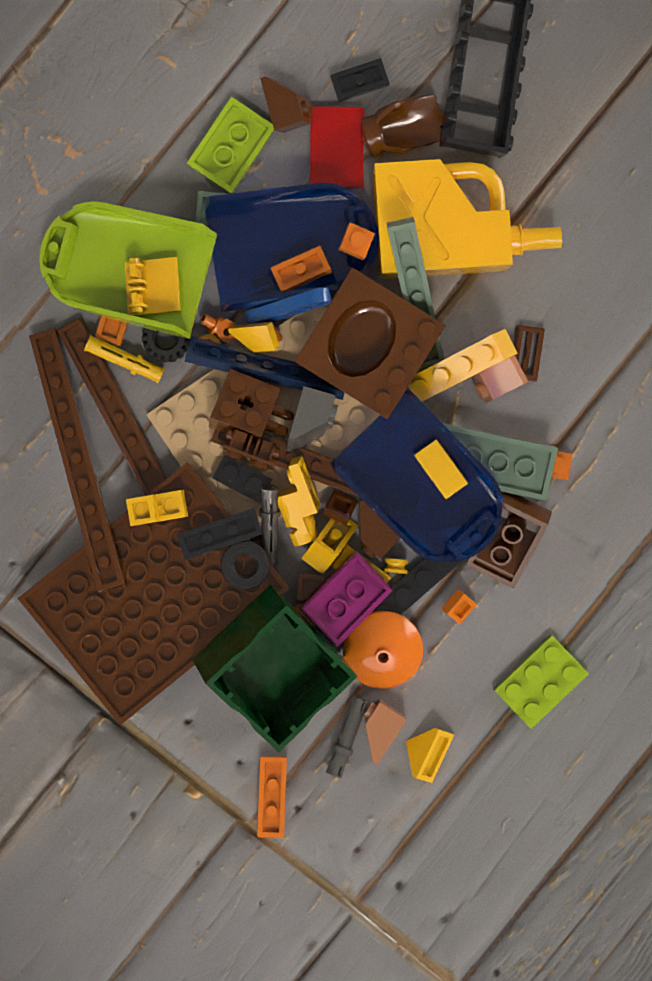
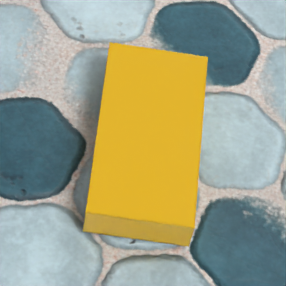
M437 439L414 455L445 499L468 484L466 478Z

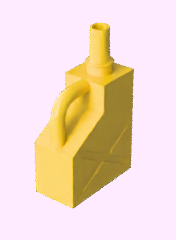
M440 159L374 164L372 175L379 279L398 278L386 223L414 217L426 276L507 271L513 265L512 255L522 256L523 251L562 247L561 227L522 228L521 224L510 226V212L506 210L505 191L502 180L493 169L484 164L473 162L443 164ZM473 178L482 181L488 189L490 211L476 212L454 179Z

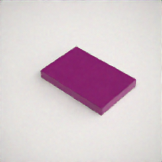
M354 552L299 607V610L334 647H338L393 590L358 552Z

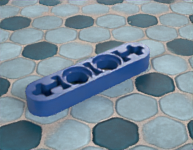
M329 288L312 289L245 312L247 324L273 323L332 303Z

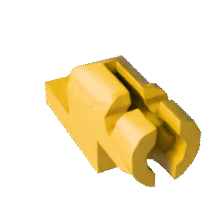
M303 456L293 458L287 469L289 481L295 485L281 490L278 496V506L285 526L287 528L293 527L289 535L294 546H301L312 542L318 535L314 514L318 513L321 503Z

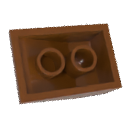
M502 492L466 566L514 589L549 525L552 511L519 495Z

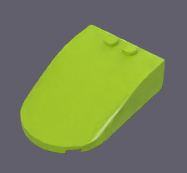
M97 201L72 206L73 209L62 216H58L51 223L41 244L39 262L42 277L45 278L50 292L58 300L82 311L190 339L217 233L201 223ZM177 257L181 311L137 316L128 315L125 262H129L130 258H139L140 261Z

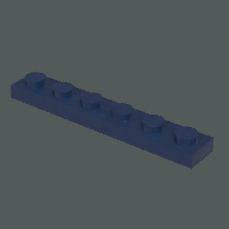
M191 337L186 352L185 362L198 366L213 368L223 372H229L232 369L252 378L299 390H303L305 386L336 395V399L343 400L345 393L294 361Z

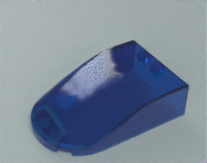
M312 183L209 196L204 205L207 227L217 233L212 259L221 312L261 307L317 288H329L330 293L336 292L352 268L365 275L377 254L379 243L378 228L370 208L363 200L361 201L357 196L349 192V189L337 184ZM349 223L375 233L364 260L338 250ZM321 246L332 273L294 290L281 292L271 267Z
M407 388L388 419L379 415L330 462L334 472L415 553L434 562H460L480 553L490 544L501 525L503 498L495 478L409 388ZM435 439L439 441L468 481L466 486L445 499L414 456Z

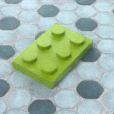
M231 96L188 160L187 165L229 194H233L274 133L273 124Z
M550 635L493 690L532 729L589 673L553 635Z

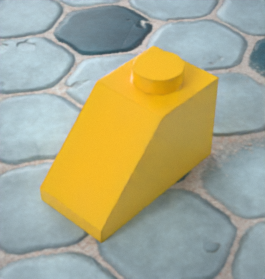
M330 519L301 559L323 574L339 555L358 525L350 519L346 526Z

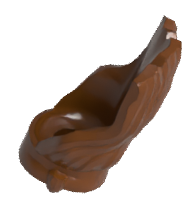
M435 94L395 101L379 108L373 115L362 117L363 135L361 139L364 141L365 147L372 157H383V152L406 154L411 149L440 142L443 113L442 110H439L440 106L436 102L437 97Z

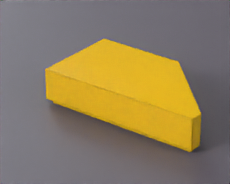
M272 322L233 325L228 329L232 336L252 352L275 351L280 347Z

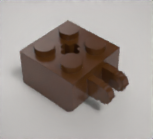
M230 369L210 416L209 427L226 434L229 429L232 431L237 429L248 434L246 441H248L250 435H253L251 443L255 444L257 438L262 440L265 430L283 436L287 435V427L270 420L271 415L290 421L293 420L294 414L290 410L276 405L281 391L280 388ZM241 405L248 406L246 411L240 409Z

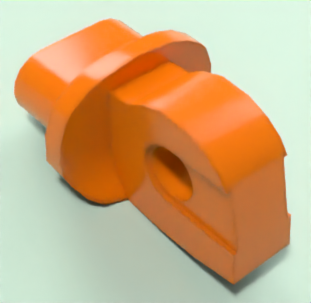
M206 313L201 316L199 322L208 327L209 334L213 335L215 333L220 340L228 343L236 339L230 333L227 335L223 333L225 328L229 329L233 325H237L234 322L220 316L213 318Z

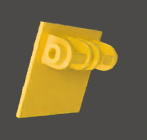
M177 257L140 261L139 258H130L129 262H125L128 315L137 316L181 311Z

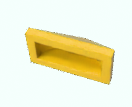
M433 728L406 741L413 777L426 782H433L454 734Z

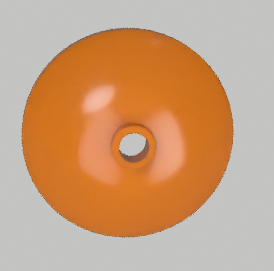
M390 611L371 612L344 640L343 657L358 677L356 679L361 683L379 689L393 688L405 683L417 672L423 658L422 638L415 625L406 617ZM381 653L388 655L386 659H380L378 656Z

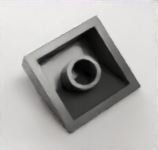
M303 387L286 452L292 453L324 436L326 427L332 429L338 405L333 404L336 395Z

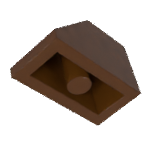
M268 77L260 78L274 131L286 133L313 123L311 118L313 108L305 96L275 79Z
M361 499L359 502L360 540L364 543L361 549L372 559L376 555L381 559L403 535L364 499Z

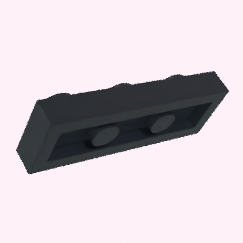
M253 508L177 534V538L186 561L261 535L263 532Z

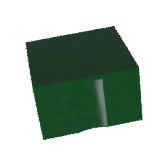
M271 584L192 659L205 684L228 706L242 714L249 721L252 728L277 752H280L308 725L309 721L319 710L330 704L358 677L343 656Z

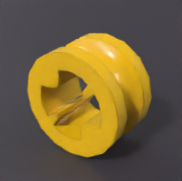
M385 558L387 567L384 568V572L408 573V570L405 569L408 560Z

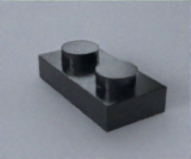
M381 58L330 75L338 103L387 87L390 84Z
M225 455L212 478L258 503L262 501L261 487L270 485L273 480Z

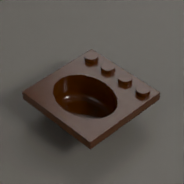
M352 268L295 362L388 419L446 325Z

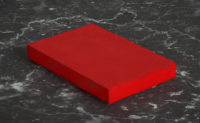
M312 107L313 114L311 118L313 123L310 125V188L363 189L364 141L361 139L363 135L361 118L364 117V107Z

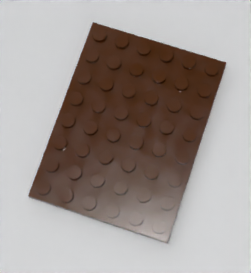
M188 462L146 495L184 490L188 517L130 526L127 510L110 524L126 583L125 586L99 593L86 546L83 545L17 598L119 725H122L195 665L192 659L270 584L281 595L290 589L270 563L266 579L259 586L252 589H238L231 586L224 579L221 571V559L224 552L231 545L185 561L177 534L231 516ZM243 554L236 559L234 567L238 574L248 576L254 572L256 562L252 556Z

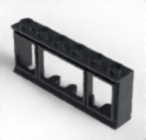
M461 0L439 147L454 148L501 158L507 155L513 146L514 137L511 136V129L517 120L518 111L515 109L516 99L520 96L522 84L519 83V76L525 67L526 58L523 56V49L529 40L530 31L527 30V23L532 16L534 5L531 3V0H491L514 5L510 35L470 27L474 0ZM469 37L508 45L498 109L459 101ZM462 111L497 118L493 146L454 138L457 112Z

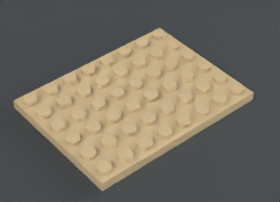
M329 304L294 315L279 325V333L282 335V340L278 342L280 347L275 351L257 353L295 362ZM213 369L146 415L181 467L188 462L231 516L254 508L262 529V518L259 516L262 501L258 503L212 479L224 457L225 450L219 448V444L211 442L215 429L209 427V421L229 373ZM263 381L281 389L276 405L288 409L294 414L293 420L290 421L274 415L270 417V420L287 427V435H279L265 430L264 433L288 441L302 390ZM345 393L343 400L334 399L333 404L338 405L332 429L326 427L324 436L303 447L357 467L393 443L398 415L403 413L397 405L390 417L386 419ZM241 405L240 409L246 411L248 406ZM242 457L241 460H236L273 479L270 485L278 486V496L281 490L295 485L290 483L286 469L278 466H268L267 470H262L249 465L250 459ZM312 480L316 493L328 486Z

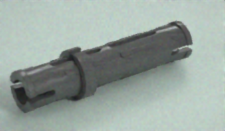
M264 485L261 487L262 508L259 509V516L262 518V548L268 556L271 566L278 564V518L281 514L278 508L279 488L276 485Z
M355 696L351 697L339 737L332 746L333 753L326 773L342 778L349 755L352 756L353 742L368 701Z

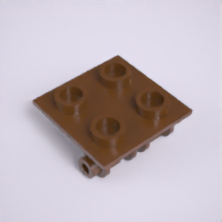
M234 429V431L228 430L225 440L230 441L229 445H220L219 447L225 450L223 455L236 460H241L242 457L250 459L249 465L262 470H267L268 466L275 467L276 464L272 463L271 459H277L280 448H277L276 444L263 440L259 452L256 454L261 438H257L253 451L249 452L253 435L249 436L245 449H243L248 434Z

